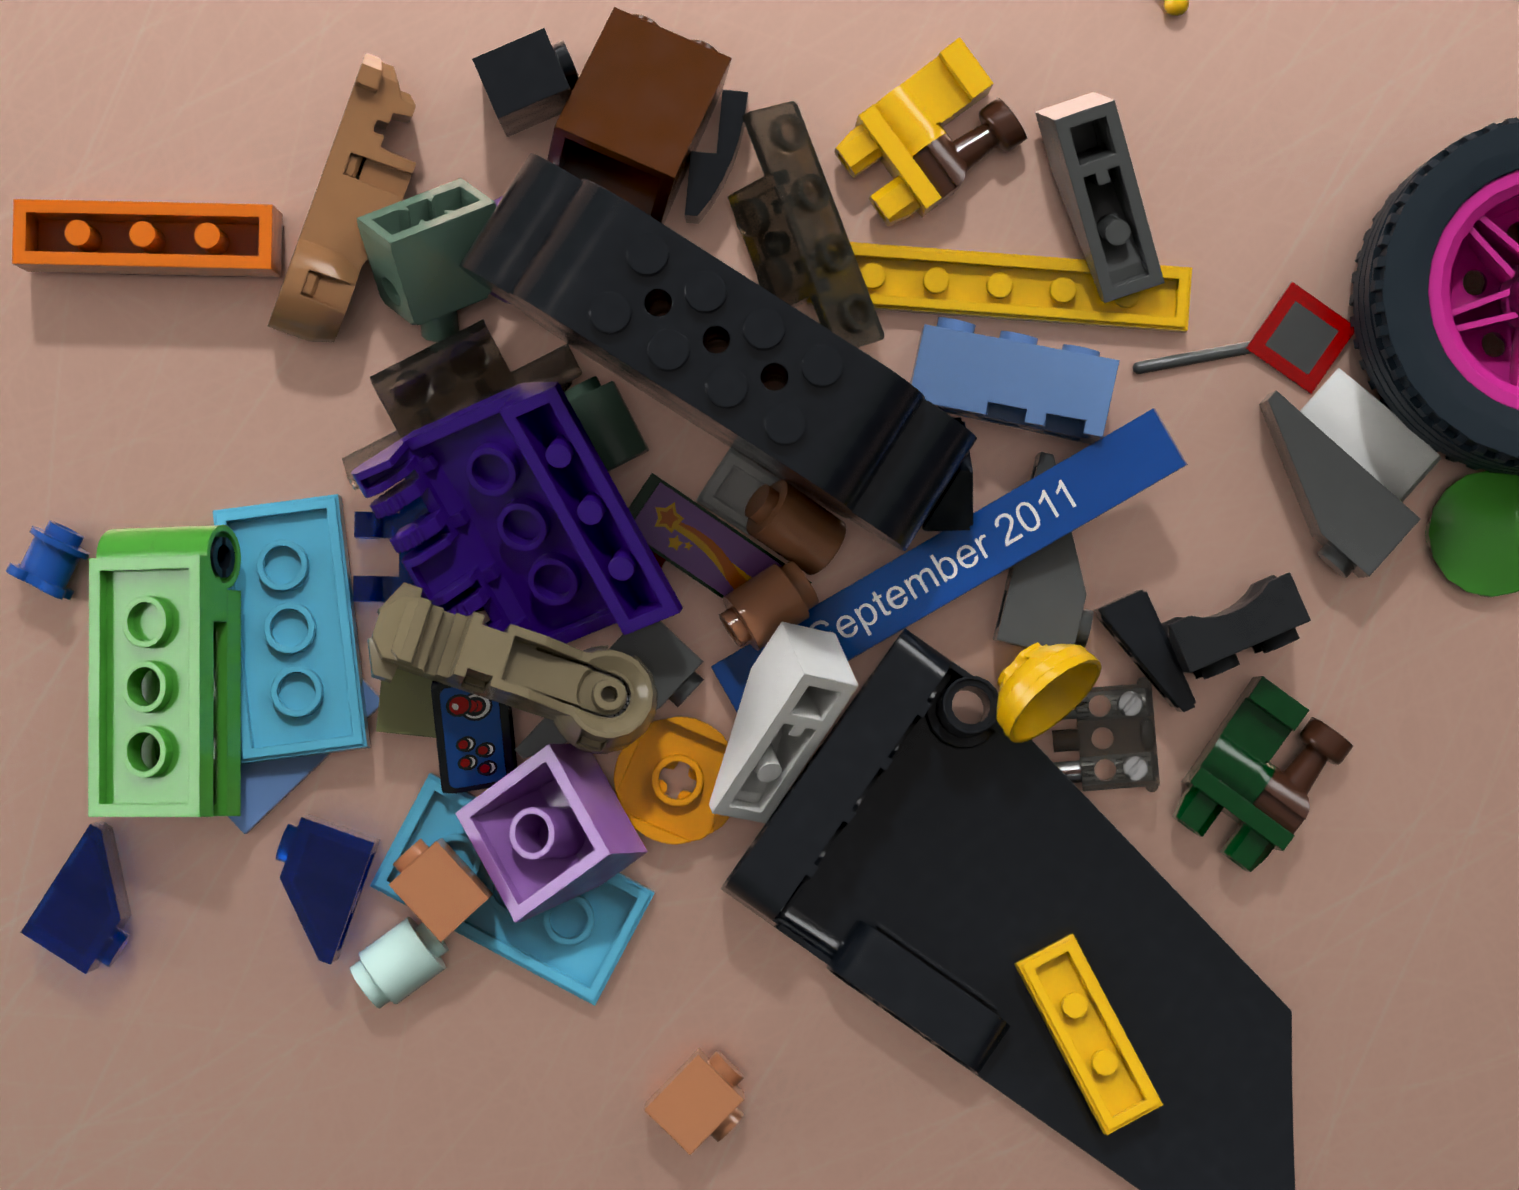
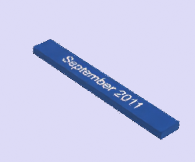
M1153 408L973 513V526H970V530L940 532L808 610L809 618L798 625L835 633L847 661H850L1188 464L1158 412ZM748 644L711 666L736 712H738L750 670L765 647L757 651Z

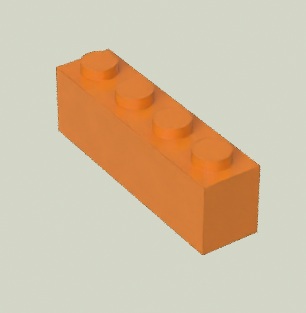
M13 199L12 264L27 272L281 277L283 214L273 204Z

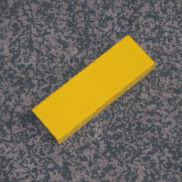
M1068 934L1014 963L1104 1135L1113 1133L1163 1105L1073 934Z

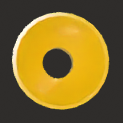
M1037 642L1021 651L1015 660L1000 673L997 681L1000 689L997 699L996 719L1005 735L1012 742L1022 743L1043 734L1059 723L1081 703L1097 682L1102 669L1100 661L1093 654L1089 653L1086 648L1076 644H1055L1051 646L1046 644L1041 646Z

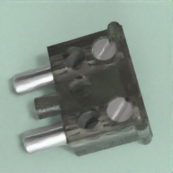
M1141 676L1137 679L1136 683L1093 687L1081 703L1076 706V710H1073L1062 719H1077V728L1052 730L1054 753L1079 751L1080 760L1053 763L1061 771L1081 770V773L1065 775L1072 783L1082 782L1083 791L1145 786L1149 792H1155L1158 789L1160 779L1152 686L1146 677ZM1103 695L1109 699L1111 708L1106 715L1096 716L1090 711L1089 702L1094 696ZM1100 727L1108 728L1114 736L1112 743L1105 748L1096 746L1091 738L1093 732ZM1108 759L1115 764L1116 772L1110 779H1101L1095 774L1094 767L1100 760Z

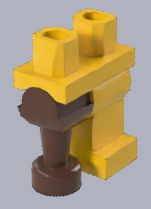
M961 37L948 45L936 58L886 94L876 104H873L859 114L855 124L856 128L850 131L835 148L834 153L853 178L860 175L879 160L893 177L892 181L869 197L872 206L887 226L902 221L915 212H918L921 217L925 216L936 208L938 204L953 195L964 181L967 171L995 146H998L1003 151H1011L1027 139L1022 125L1011 109L1000 98H996L979 111L980 126L958 139L952 141L943 127L987 96L994 84Z

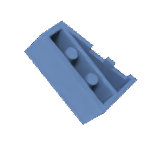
M938 317L937 326L924 324L910 384L925 396L924 399L944 412L1090 445L1103 437L1120 360L1100 357L1099 351L1075 345L1064 344L1062 350L1037 345L1038 338L1016 332L1001 331L999 338L975 334V324L952 318Z

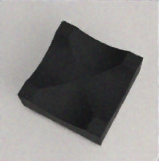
M1286 573L1279 577L1271 575L1251 584L1247 592L1236 603L1217 614L1203 618L1196 616L1174 617L1161 623L1182 672H1193L1196 679L1201 677L1208 679L1240 665L1235 653L1252 647L1254 653L1261 651L1268 653L1298 640L1299 635L1295 627L1311 621L1291 573Z

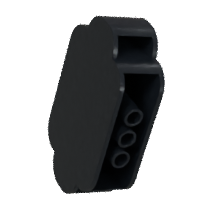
M532 153L529 155L459 264L460 268L472 278L520 309L533 321L573 348L733 448L774 476L786 481L812 500L834 513L850 519L902 551L907 550L977 440V437L964 425L924 399L925 396L917 388L870 355L623 198L587 179L580 180L538 155ZM662 313H667V314H665V315H663V316H657V315L662 314ZM716 347L727 348L721 353L709 352V350ZM769 381H778L785 386L780 390L774 391L767 389L763 384Z

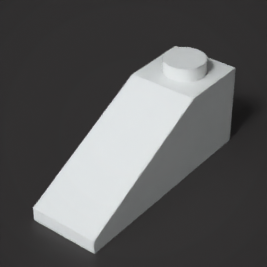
M786 622L780 623L750 670L709 802L713 814L767 823L859 686L835 633Z

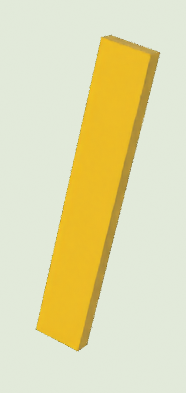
M812 239L807 305L1186 333L1188 331L1192 267L1160 265L1165 283L1104 303L1101 301L1085 259Z

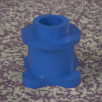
M49 520L45 530L32 526L30 533L34 535V538L21 564L10 563L6 572L55 598L71 600L75 591L67 587V584L80 558L87 560L90 553L80 547L84 536L52 520Z

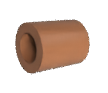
M784 480L777 481L771 486L764 484L759 487L751 496L745 508V516L748 517L746 525L748 534L786 560L795 562L808 575H814L824 569L837 554L845 538L846 524L844 521Z

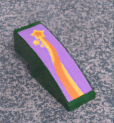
M653 473L628 508L651 551L722 599L723 596L772 564H776L779 567L785 564Z

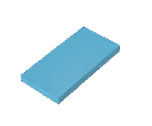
M339 494L213 510L214 525L229 526L238 539L241 552L238 578L232 587L227 588V590L241 591V763L250 764L371 748L342 497Z
M429 773L370 886L406 905L388 885L401 874L392 864L419 839H422L430 847L434 842L443 838L493 893L486 902L454 931L595 1006L655 891L619 872L593 890L523 922L515 923L455 814L477 796L469 792L457 794L443 793L440 777Z

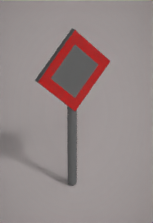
M1290 282L1250 341L1138 361L1134 363L1133 371L1136 374H1143L1252 353L1309 394H1312L1355 331L1348 320L1294 282Z

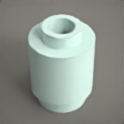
M407 917L359 952L360 960L350 967V971L364 994L380 1009L390 1001L398 1004L446 969L441 956L449 951L444 940L440 942L423 922L417 925L412 918Z

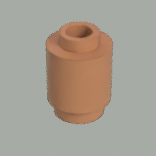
M790 560L781 567L772 564L723 596V602L727 610L719 614V617L726 631L739 647L748 642L755 650L759 651L767 645L781 622L798 625L809 618L808 610L819 604V599L805 574L795 562Z

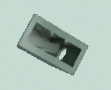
M462 178L357 218L358 229L380 297L388 307L410 324L420 325L423 338L433 342L447 341L456 337L459 333L457 310L482 301L491 293L490 289L464 272L459 264L495 210L496 202Z

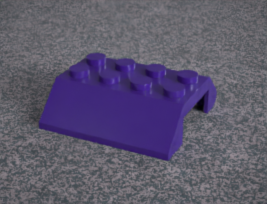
M558 381L517 384L412 431L359 465L351 473L365 498L380 494L405 478L404 481L386 491L385 494L379 496L369 505L378 519L394 515L418 497L422 498L428 512L400 528L391 537L390 542L396 553H403L421 544L406 554L401 561L415 586L422 588V598L431 600L435 606L442 605L441 608H444V611L469 616L481 607H484L490 618V621L484 624L485 626L504 631L510 624L567 644L615 623L618 624L625 636L680 613L683 608Z

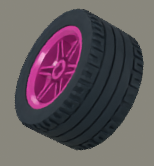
M1515 117L1506 119L1499 124L1492 123L1452 143L1417 168L1389 195L1382 209L1372 219L1373 224L1366 231L1362 249L1358 252L1355 259L1358 266L1357 271L1352 273L1353 294L1350 295L1349 305L1354 307V315L1350 317L1351 327H1354L1356 337L1353 340L1354 348L1360 350L1362 360L1359 361L1362 370H1366L1370 378L1368 383L1371 390L1376 389L1381 396L1379 401L1390 409L1408 429L1430 445L1436 452L1440 451L1445 454V459L1463 463L1466 467L1474 470L1483 469L1489 471V473L1519 476V244L1507 235L1508 228L1514 223H1519V119ZM1469 271H1477L1484 277L1485 284L1482 293L1479 295H1471L1464 289L1463 278ZM1487 333H1494L1496 337L1504 342V351L1500 356L1491 357L1483 350L1482 339Z

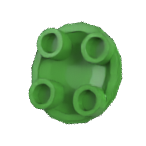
M1489 471L1466 475L1446 488L1432 509L1431 520L1425 530L1426 542L1431 548L1432 557L1446 579L1468 593L1484 597H1495L1519 591V476L1489 473Z

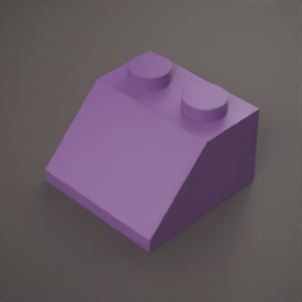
M572 744L546 745L455 813L515 923L530 919L601 886L648 852L593 753L580 750Z

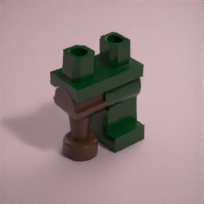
M1264 676L1253 677L1197 759L1195 765L1191 767L1181 781L1188 788L1181 796L1172 817L1199 837H1203L1220 812L1225 813L1240 825L1220 852L1243 870L1252 872L1269 856L1273 849L1285 850L1295 836L1296 830L1306 820L1310 810L1307 794L1326 762L1328 761L1334 765L1341 764L1354 746L1330 726L1311 717L1299 737L1306 747L1284 772L1280 770L1270 760L1291 731L1296 730L1309 712V709Z

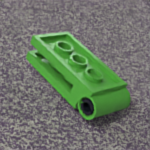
M227 525L109 529L102 535L98 543L96 558H89L88 817L241 816V591L227 590V588L234 585L238 578L241 552L234 531Z

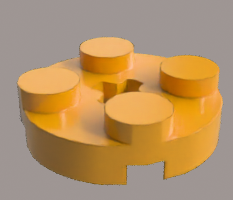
M676 716L651 722L643 735L621 750L614 770V786L618 800L637 831L652 840L678 845L701 840L727 822L730 818L729 816L713 814L709 806L728 741L721 732L704 721L691 717ZM679 761L684 762L690 766L688 776L697 781L696 787L693 792L682 790L677 798H672L665 794L668 784L664 780L659 779V775L663 767L674 770Z

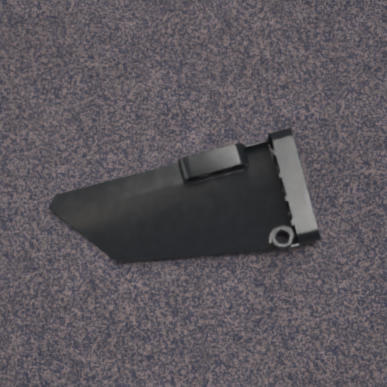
M905 628L813 755L767 823L763 826L721 887V890L828 964L826 968L847 985L1137 1189L1295 1190L1292 1011L1032 740L1015 743L1005 735L996 719L998 692L988 680L971 675ZM970 691L981 699L983 715L977 724L963 723L954 715L952 700L957 692ZM1068 934H1073L1163 1103L1161 1107L1109 1135H1104L1014 965V963Z

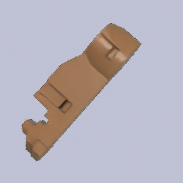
M367 53L363 58L268 323L270 328L306 341H335L361 268L368 260L358 229L357 218L402 201L416 165L415 162L382 148L384 135L374 132V126L386 130L390 120L409 123L416 108L411 95L400 91L394 66L381 62V58Z

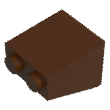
M614 7L555 124L547 160L580 180L587 179L602 186L664 224L690 166L691 151L697 150L721 95L732 58L719 53L713 46L704 41L687 39L660 27L655 21L646 16L632 15Z

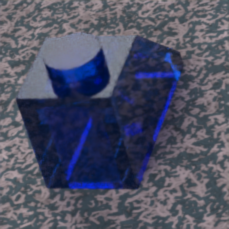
M308 814L301 817L298 826L287 825L276 853V860L285 863L280 880L318 960L331 965L339 959L381 839Z
M103 821L89 825L21 931L22 934L85 974L96 970L101 963L111 967L131 936L123 931L132 914L113 827Z

